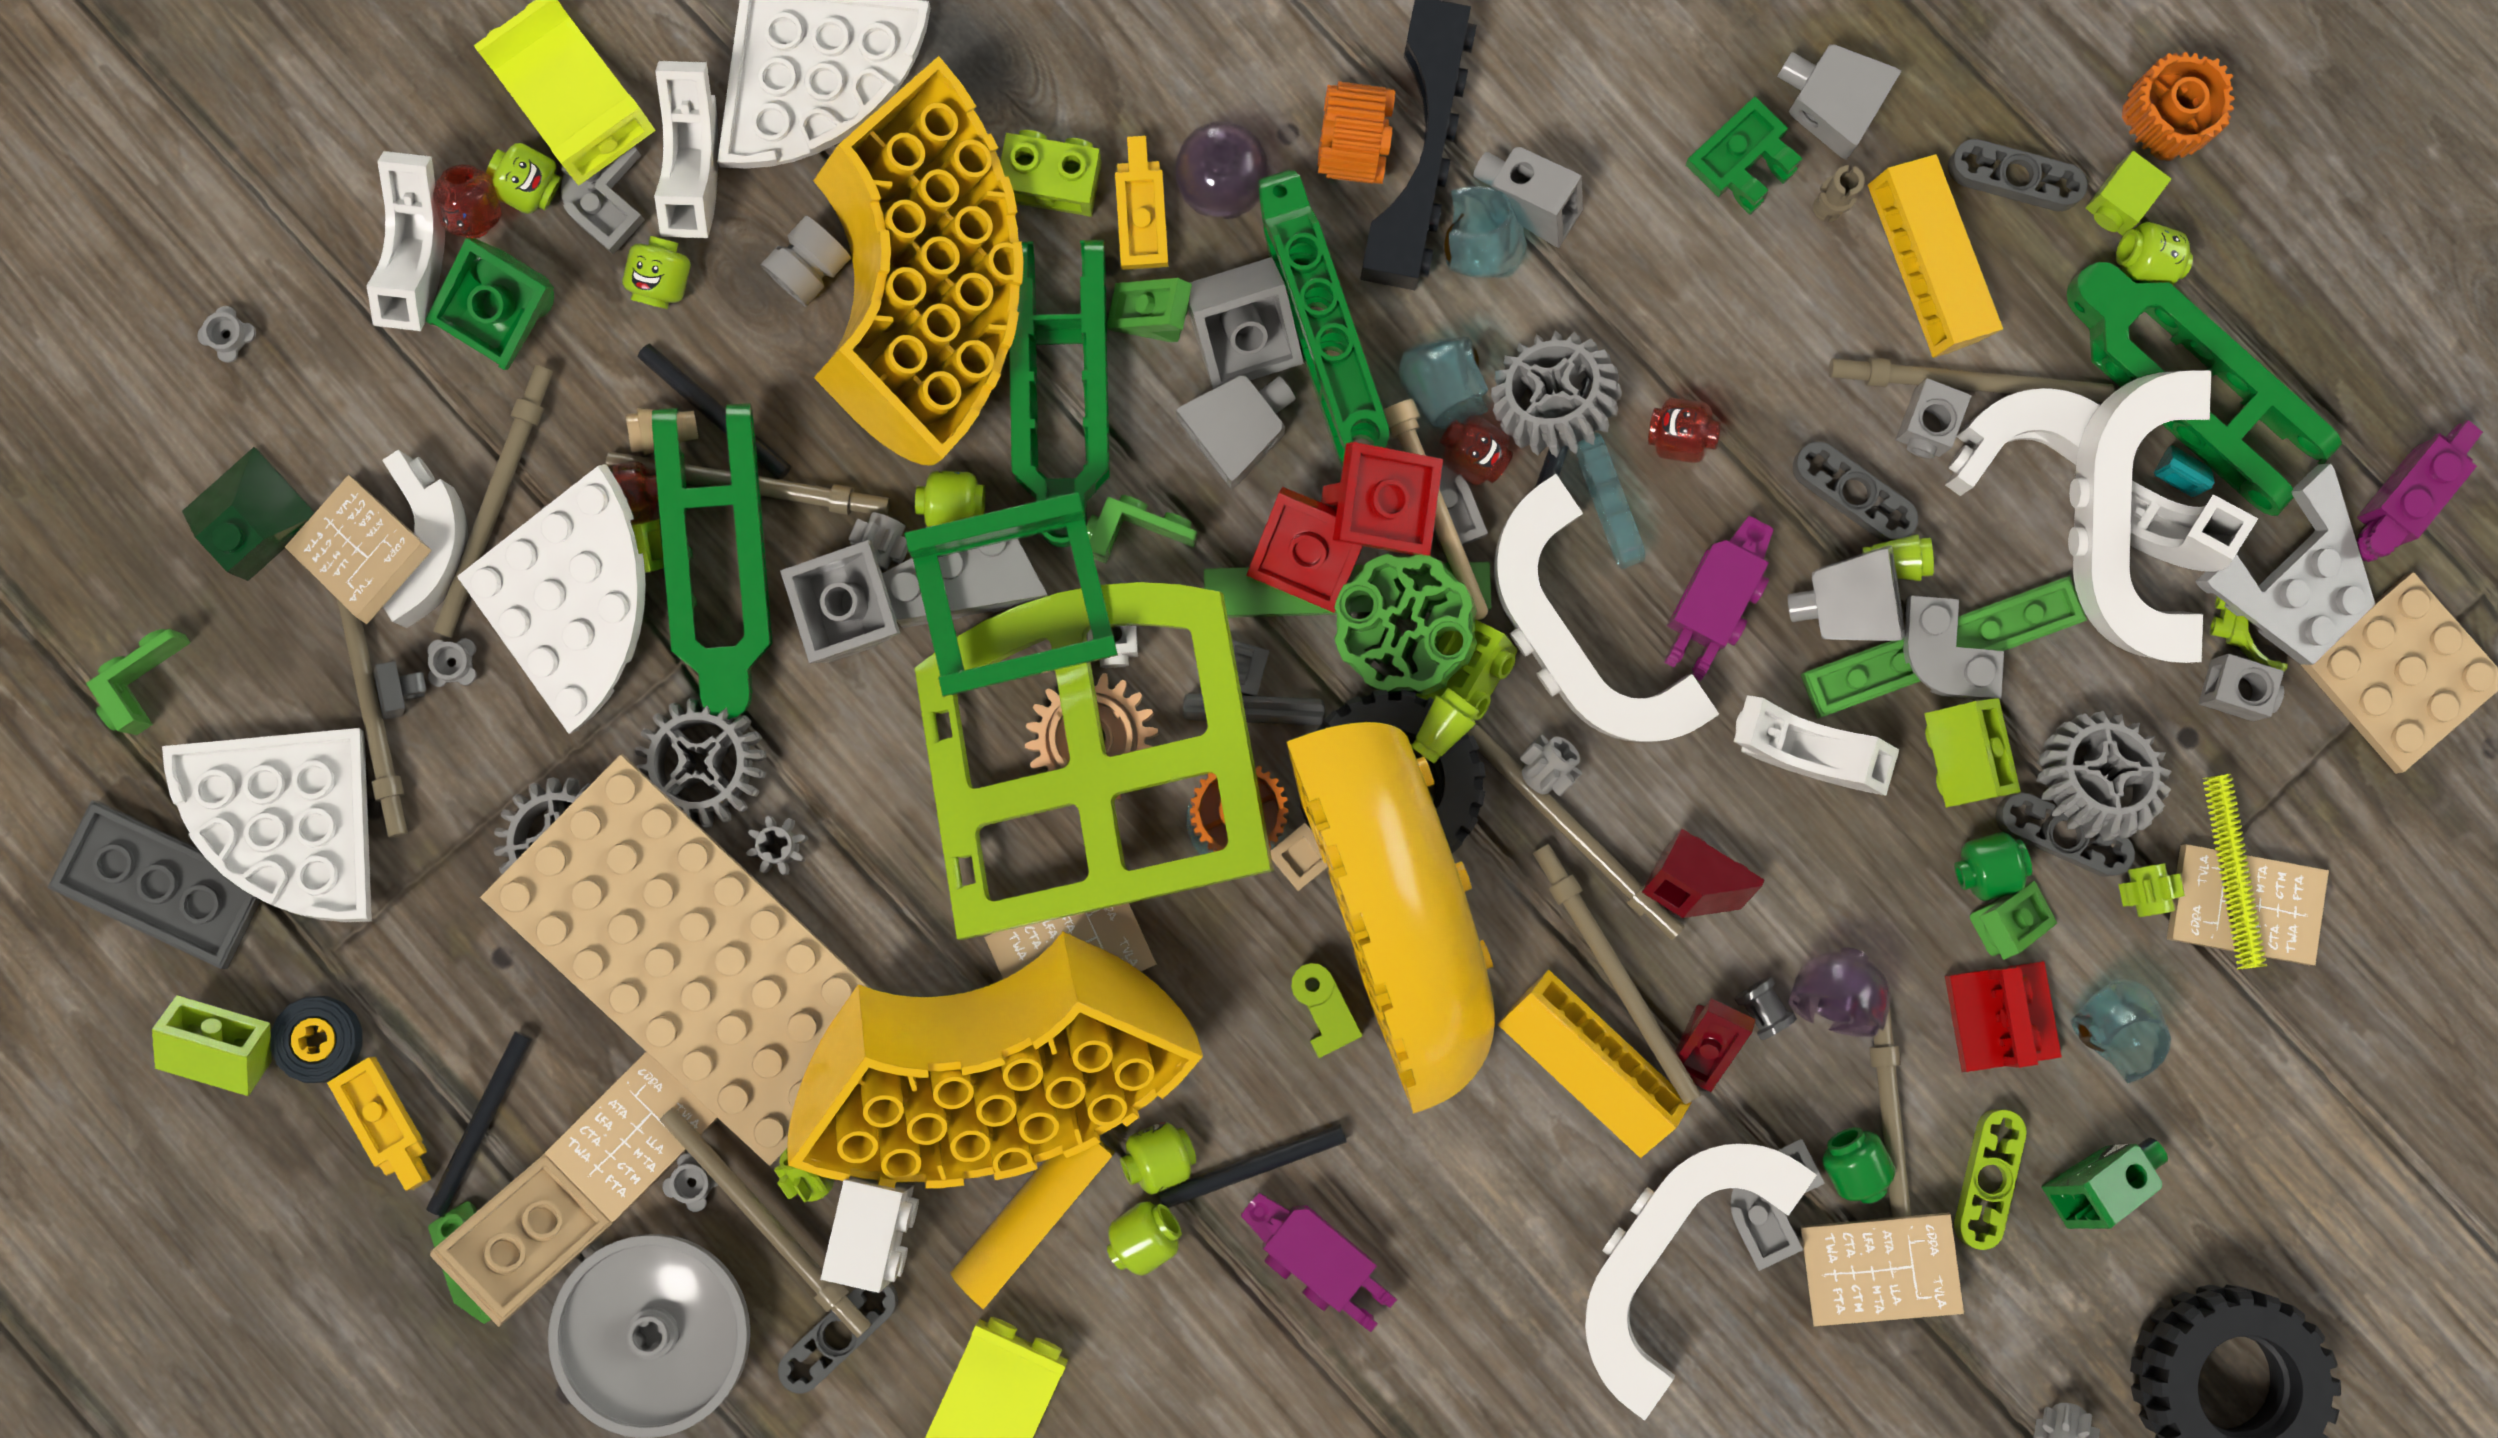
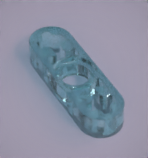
M1596 432L1594 433L1596 438L1594 445L1586 442L1584 439L1577 442L1578 450L1576 457L1614 559L1618 566L1624 569L1644 562L1645 550L1602 436Z

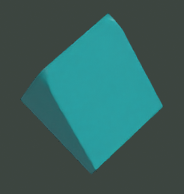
M2173 445L2167 448L2153 472L2156 477L2190 497H2195L2211 489L2215 483L2212 469Z

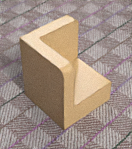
M1303 823L1270 851L1272 863L1274 862L1297 892L1328 867L1327 863L1323 862L1312 830L1306 823Z

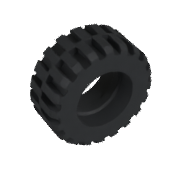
M1387 690L1373 691L1371 695L1359 697L1358 695L1346 701L1336 711L1333 710L1316 731L1343 724L1377 722L1401 729L1408 737L1410 744H1413L1434 699L1429 697L1426 700L1415 696L1416 692L1401 690L1400 693L1392 695L1388 694ZM1467 733L1442 757L1440 756L1435 764L1430 761L1436 777V793L1433 803L1452 854L1462 845V842L1474 829L1486 792L1483 791V778L1486 777L1484 762H1480L1477 754L1479 746L1474 736L1469 737ZM1300 804L1303 817L1309 825L1303 806Z
M2211 1284L2197 1287L2195 1295L2182 1292L2172 1297L2173 1309L2168 1310L2159 1307L2150 1317L2156 1324L2151 1333L2141 1330L2136 1343L2144 1346L2141 1358L2132 1357L2130 1372L2139 1375V1384H2133L2131 1391L2133 1401L2144 1406V1410L2139 1413L2143 1425L2146 1429L2156 1433L2155 1438H2329L2323 1434L2328 1422L2336 1424L2340 1411L2332 1407L2333 1396H2341V1380L2331 1377L2330 1369L2336 1368L2338 1364L2333 1350L2320 1346L2325 1341L2324 1334L2317 1325L2306 1322L2305 1314L2295 1306L2281 1302L2277 1297L2244 1287L2226 1284L2222 1288ZM2235 1337H2246L2255 1341L2266 1357L2270 1372L2268 1395L2261 1409L2250 1420L2233 1428H2219L2209 1422L2202 1410L2198 1395L2200 1371L2207 1357L2217 1346Z

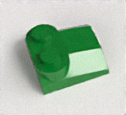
M466 238L425 322L438 326L499 364V368L508 370L536 321L551 310L554 303V286L545 276L503 250L476 238Z

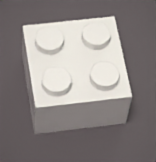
M852 1176L849 1177V1180L844 1179L820 1280L880 1293L891 1282H895L897 1276L901 1277L908 1248L900 1246L903 1232L906 1233L908 1228H912L919 1205V1199L912 1198L914 1185L896 1182L895 1188L880 1186L878 1185V1180L862 1179Z

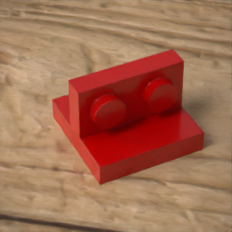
M1357 442L1346 443L1340 483L1323 486L1321 503L1337 508L1333 541L1411 555L1430 556L1443 459Z
M1282 486L1246 576L1335 613L1334 607L1343 585L1348 583L1364 546L1333 541L1337 509Z
M2045 961L1945 976L1961 1072L2003 1066L2021 1068L2038 1065V1061L2062 1058Z

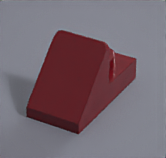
M1712 998L1706 1006H1696L1675 1050L1696 1086L1712 1092L1752 1034L1756 1019Z

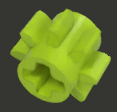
M2165 863L2129 869L2130 882L2118 884L2123 907L2135 905L2138 917L2175 911L2173 899L2185 896L2181 874L2168 875Z
M787 1148L780 1156V1165L774 1169L780 1178L777 1184L787 1199H791L799 1194L803 1202L817 1201L826 1196L834 1185V1179L788 1166Z

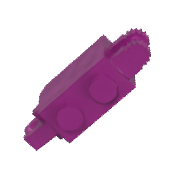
M2466 420L2463 424H2457L2446 437L2439 432L2431 440L2418 445L2406 456L2357 516V519L2366 525L2358 535L2359 538L2356 539L2362 561L2370 562L2377 560L2378 557L2388 556L2391 552L2395 551L2394 548L2419 539L2477 467L2467 453L2483 431L2469 420Z
M1748 516L1729 541L1725 540L1715 543L1709 550L1704 552L1666 625L1678 632L1664 663L1675 667L1683 658L1689 640L1692 639L1705 646L1701 655L1696 659L1691 673L1696 680L1701 682L1717 652L1726 647L1727 643L1733 646L1737 643L1747 624V620L1741 618L1748 602L1756 604L1769 582V579L1763 576L1769 564V562L1764 560L1774 530L1772 527L1760 522L1756 518Z
M1258 1192L1242 1211L1241 1217L1264 1242L1262 1244L1263 1249L1269 1254L1264 1260L1265 1263L1287 1280L1291 1274H1294L1307 1286L1302 1293L1321 1310L1325 1311L1329 1305L1339 1313L1341 1310H1344L1365 1329L1372 1332L1378 1324L1374 1320V1316L1351 1300L1361 1285L1372 1293V1297L1380 1304L1386 1305L1389 1308L1398 1300L1370 1276L1377 1267L1375 1261L1308 1205L1293 1206L1288 1210Z

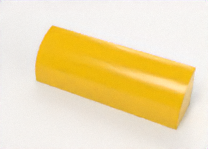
M1937 154L1887 168L1867 186L1932 357L1935 358L1962 349L2003 330Z
M1549 969L1519 998L1497 1024L1640 1158L1677 1128L1692 1103L1690 1102L1685 1105L1674 1086Z
M1101 1139V1142L1067 1159L1064 1153L1044 1160L950 1272L959 1287L983 1310L1113 1156L1115 1151Z

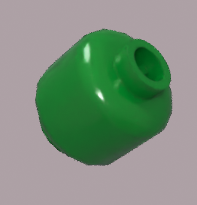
M2005 832L1995 833L1966 842L1961 849V861L1954 863L1955 874L1960 887L1963 890L1970 889L1981 901L1992 900L2023 890L2027 877L2031 876L2033 872L2031 859L2023 841L2020 839L2014 840Z
M1858 1127L1845 1129L1831 1137L1827 1143L1828 1148L1824 1153L1822 1163L1839 1196L1849 1201H1861L1864 1204L1873 1203L1883 1198L1888 1192L1887 1187L1894 1180L1896 1168L1880 1137L1870 1131H1862Z

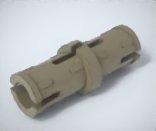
M1849 165L1842 166L1821 185L1820 191L1823 192L1819 194L1813 204V212L1820 221L1824 222L1828 215H1830L1828 222L1836 221L1842 213L1849 211L1857 201V198L1854 197L1863 189L1865 184V176L1858 167L1853 166L1852 170L1847 173Z

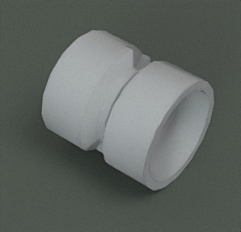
M805 216L787 235L790 245L788 247L777 246L760 265L788 294L807 307L824 288L822 278L824 276L833 278L851 259V256L823 227L810 217Z

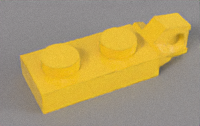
M1146 136L1127 137L1129 163L1117 164V172H1115L1121 269L1169 267L1163 173L1160 170L1159 161L1148 162Z
M376 1057L366 1058L327 1082L374 1167H380L386 1176L395 1172L405 1191L415 1190L431 1180L420 1158L421 1155L427 1152L422 1143L423 1139Z

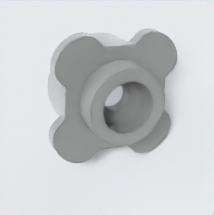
M222 306L216 310V313L206 318L198 331L197 337L202 345L210 346L217 351V356L221 361L231 363L238 358V351L244 344L250 343L255 339L256 329L250 323H243L239 320L233 308ZM229 330L231 335L225 339L223 333Z
M462 638L457 643L434 640L430 643L427 650L429 654L428 665L431 670L428 674V679L434 686L443 687L449 682H459L464 686H468L476 680L477 672L473 669L472 656L476 652V646L471 640ZM451 658L456 660L454 667L448 665V661Z
M690 1153L683 1154L677 1160L678 1168L673 1171L670 1178L665 1179L663 1182V1192L667 1197H674L676 1200L686 1203L688 1210L697 1212L706 1207L707 1195L718 1184ZM689 1178L696 1180L694 1187L688 1185Z

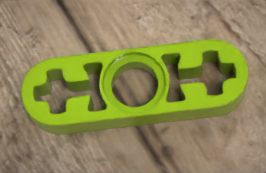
M1992 1109L1985 1112L1977 1122L1954 1220V1229L1959 1240L1975 1249H1991L2001 1241L2004 1235L2027 1134L2024 1121L2012 1111ZM2003 1118H2005V1127L2012 1129V1135L2010 1139H2001L1998 1152L2008 1154L2007 1161L1991 1156H1983L1985 1148L1991 1151L1996 1150L1998 1137L1991 1134L1990 1129L1992 1124L2000 1125ZM1987 1165L1998 1167L2003 1177L2000 1188L1993 1193L1984 1192L1978 1184V1174ZM1974 1196L1982 1200L1997 1202L1996 1209L1985 1206L1983 1221L1990 1224V1230L1988 1234L1980 1233L1978 1240H1975V1232L1968 1229L1970 1219L1978 1220L1982 1211V1205L1972 1204Z

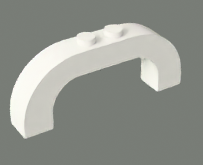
M2176 371L2146 375L2125 384L2110 395L2096 410L2083 433L2077 454L2076 479H2073L2070 485L2069 496L2071 505L2075 508L2074 527L2069 532L2068 547L2070 554L2073 556L2075 589L2086 616L2097 631L2117 647L2139 656L2169 662H2202L2203 614L2185 611H2156L2141 600L2132 585L2129 566L2133 460L2141 441L2157 426L2173 420H2210L2211 371Z
M1557 474L1553 475L1533 489L1517 505L1503 526L1495 551V585L1501 605L1510 622L1515 627V630L1509 633L1512 640L1525 657L1532 653L1538 661L1542 670L1536 674L1552 697L1559 693L1569 708L1581 720L1601 733L1626 741L1654 742L1680 737L1703 726L1718 716L1719 713L1692 674L1684 676L1662 692L1649 698H1631L1617 693L1601 679L1543 593L1538 578V562L1544 545L1551 536L1583 514Z
M1727 1144L1707 1149L1688 1158L1664 1179L1655 1192L1646 1187L1630 1210L1638 1216L1627 1232L1618 1227L1602 1250L1610 1257L1595 1279L1586 1309V1337L1594 1366L1607 1388L1627 1408L1643 1420H1646L1674 1380L1675 1375L1646 1354L1637 1343L1630 1325V1306L1637 1288L1697 1203L1715 1191L1739 1188L1758 1194L1789 1216L1817 1174L1792 1157L1775 1149L1754 1144Z

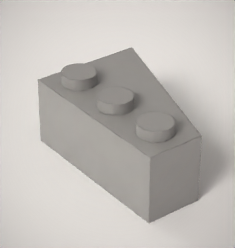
M1018 539L938 557L953 620L974 614L1007 611V609L1048 596ZM911 558L882 573L896 621L900 626L907 628L928 624L913 559Z

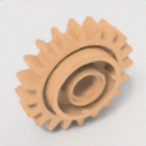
M1103 673L1099 678L1098 684L1095 686L1101 727L1106 736L1104 743L1106 754L1112 757L1153 747L1145 744V740L1159 735L1158 729L1143 726V723L1154 715L1152 709L1136 711V707L1143 698L1142 694L1138 692L1129 698H1125L1126 681H1120L1111 690L1109 689L1108 675ZM1048 688L1045 692L1051 705L1045 707L1034 704L1033 706L1036 713L1043 718L1042 721L1039 723H1026V728L1029 731L1039 735L1038 739L1025 744L1027 750L1039 751L1041 753L1039 757L1030 763L1033 770L1047 767L1048 771H1053L1066 767L1070 761L1060 696ZM1120 794L1116 800H1122V795Z

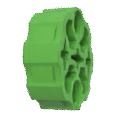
M1387 553L1365 563L1363 571L1351 583L1343 585L1334 607L1337 612V634L1334 640L1342 660L1363 677L1366 684L1376 690H1387L1388 694L1391 695L1400 693L1401 690L1416 692L1423 696L1434 693L1446 687L1448 680L1461 667L1469 664L1476 649L1475 615L1477 609L1474 600L1464 583L1459 582L1441 561L1431 556H1393ZM1428 569H1430L1431 576L1441 586L1433 585L1432 587L1425 585L1422 591H1419L1418 584L1409 574L1424 576ZM1399 578L1406 589L1398 608H1396L1401 592L1397 588L1395 579ZM1362 595L1372 597L1374 605L1370 615L1363 619L1353 618L1350 607L1354 599ZM1447 598L1448 601L1433 606L1430 616L1426 621L1424 618L1431 602ZM1409 614H1412L1411 619L1417 624L1416 630L1414 632L1406 630L1403 637H1400L1401 631L1395 626L1398 618L1406 620ZM1387 629L1388 632L1386 634V637L1383 641L1381 648L1372 649L1366 652L1368 648L1380 645L1383 635ZM1449 631H1457L1463 636V645L1460 651L1449 656L1440 653L1438 643L1441 636ZM1414 642L1418 643L1412 656L1418 669L1416 673L1413 672L1407 662ZM1393 658L1392 664L1404 676L1394 677L1388 675L1384 682H1382L1383 675L1371 664L1373 662L1388 664L1390 659Z

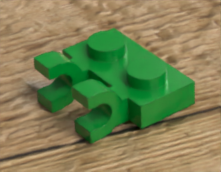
M1754 96L1687 159L1685 166L1718 198L1729 188L1733 192L1738 204L1751 215L1764 203L1763 197L1769 190L1747 171L1763 157L1770 171L1784 184L1797 172L1798 168L1796 166L1803 158L1781 141L1786 135L1788 127Z

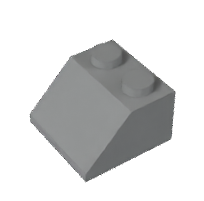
M1272 257L1189 282L1192 284L1188 302V312L1213 389L1241 375H1245L1249 380H1253L1304 364L1286 286Z
M866 540L780 570L809 663H831L872 649L900 634L871 540Z

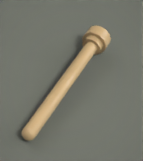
M1408 399L1385 408L1383 411L1389 431L1393 439H1399L1403 451L1426 456L1416 432L1420 428L1417 419L1421 416L1414 399ZM1439 489L1434 528L1454 577L1459 582L1464 583L1474 600L1477 609L1475 620H1481L1486 617L1488 608Z

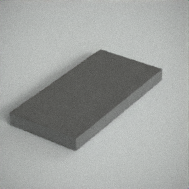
M91 800L47 887L220 969L228 968L261 902V899L242 890L223 876L196 846L95 800Z

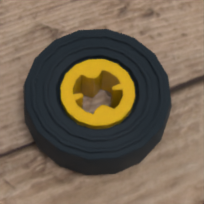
M329 996L305 997L289 1004L277 1017L271 1031V1052L276 1064L289 1077L304 1083L329 1082L347 1071L356 1063L363 1046V1030L357 1015L344 1002ZM315 1026H319L317 1032H325L327 1035V1042L320 1044L319 1053H315L317 1047H308L307 1037L314 1035Z

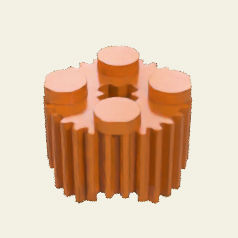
M2183 52L2180 56L2177 53L2173 55L2168 53L2163 59L2160 58L2132 86L2133 89L2128 93L2130 98L2123 105L2122 119L2126 125L2132 127L2129 131L2130 135L2135 134L2137 136L2134 141L2136 143H2143L2142 149L2145 150L2149 147L2151 154L2158 160L2171 161L2178 155L2184 158L2186 155H2192L2202 149L2230 123L2231 116L2229 113L2234 110L2230 103L2235 100L2234 96L2229 95L2233 90L2230 82L2233 75L2226 74L2225 71L2228 68L2226 65L2219 66L2220 59L2211 60L2207 59L2208 57L2206 56L2198 59L2197 53H2194L2191 57L2188 56L2187 52Z
M1339 81L1337 86L1327 85L1324 103L1325 112L1318 149V173L1326 174V178L1383 184L1386 156L1380 155H1389L1392 138V126H1389V119L1384 117H1392L1395 89Z
M1258 766L1255 770L1271 850L1270 843L1273 845L1278 843V838L1282 836L1283 828L1287 824V819L1284 816H1287L1288 808L1283 806L1287 804L1288 800L1287 797H1282L1284 788L1277 787L1279 780L1277 778L1271 779L1269 771L1263 774L1261 772L1262 767ZM1209 773L1206 780L1201 778L1199 781L1201 788L1194 789L1195 797L1191 798L1190 801L1193 807L1190 808V816H1193V818L1190 820L1191 826L1196 827L1194 829L1195 836H1201L1199 839L1200 844H1208L1207 851L1210 853L1223 850L1228 844V837L1217 777L1214 773Z

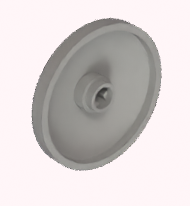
M645 1234L624 1238L599 1249L586 1258L572 1272L562 1286L554 1303L548 1328V1348L552 1369L562 1392L569 1402L583 1416L599 1427L616 1434L635 1438L663 1437L678 1433L697 1424L715 1411L737 1384L745 1367L750 1345V1319L747 1304L742 1290L729 1269L716 1256L700 1245L680 1237L664 1234Z

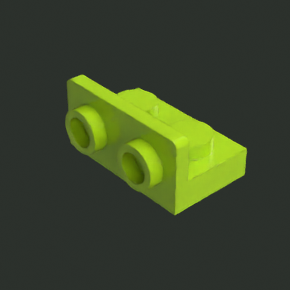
M1475 620V639L1477 645L1469 664L1461 667L1448 680L1446 687L1425 696L1419 693L1415 695L1426 700L1429 697L1435 699L1436 695L1441 697L1446 689L1450 688L1480 710L1474 718V722L1481 719L1487 712L1491 701V694L1499 681L1505 679L1510 674L1517 653V648L1504 633L1478 620ZM1449 631L1443 634L1438 643L1440 653L1449 656L1459 652L1463 645V636L1457 631Z

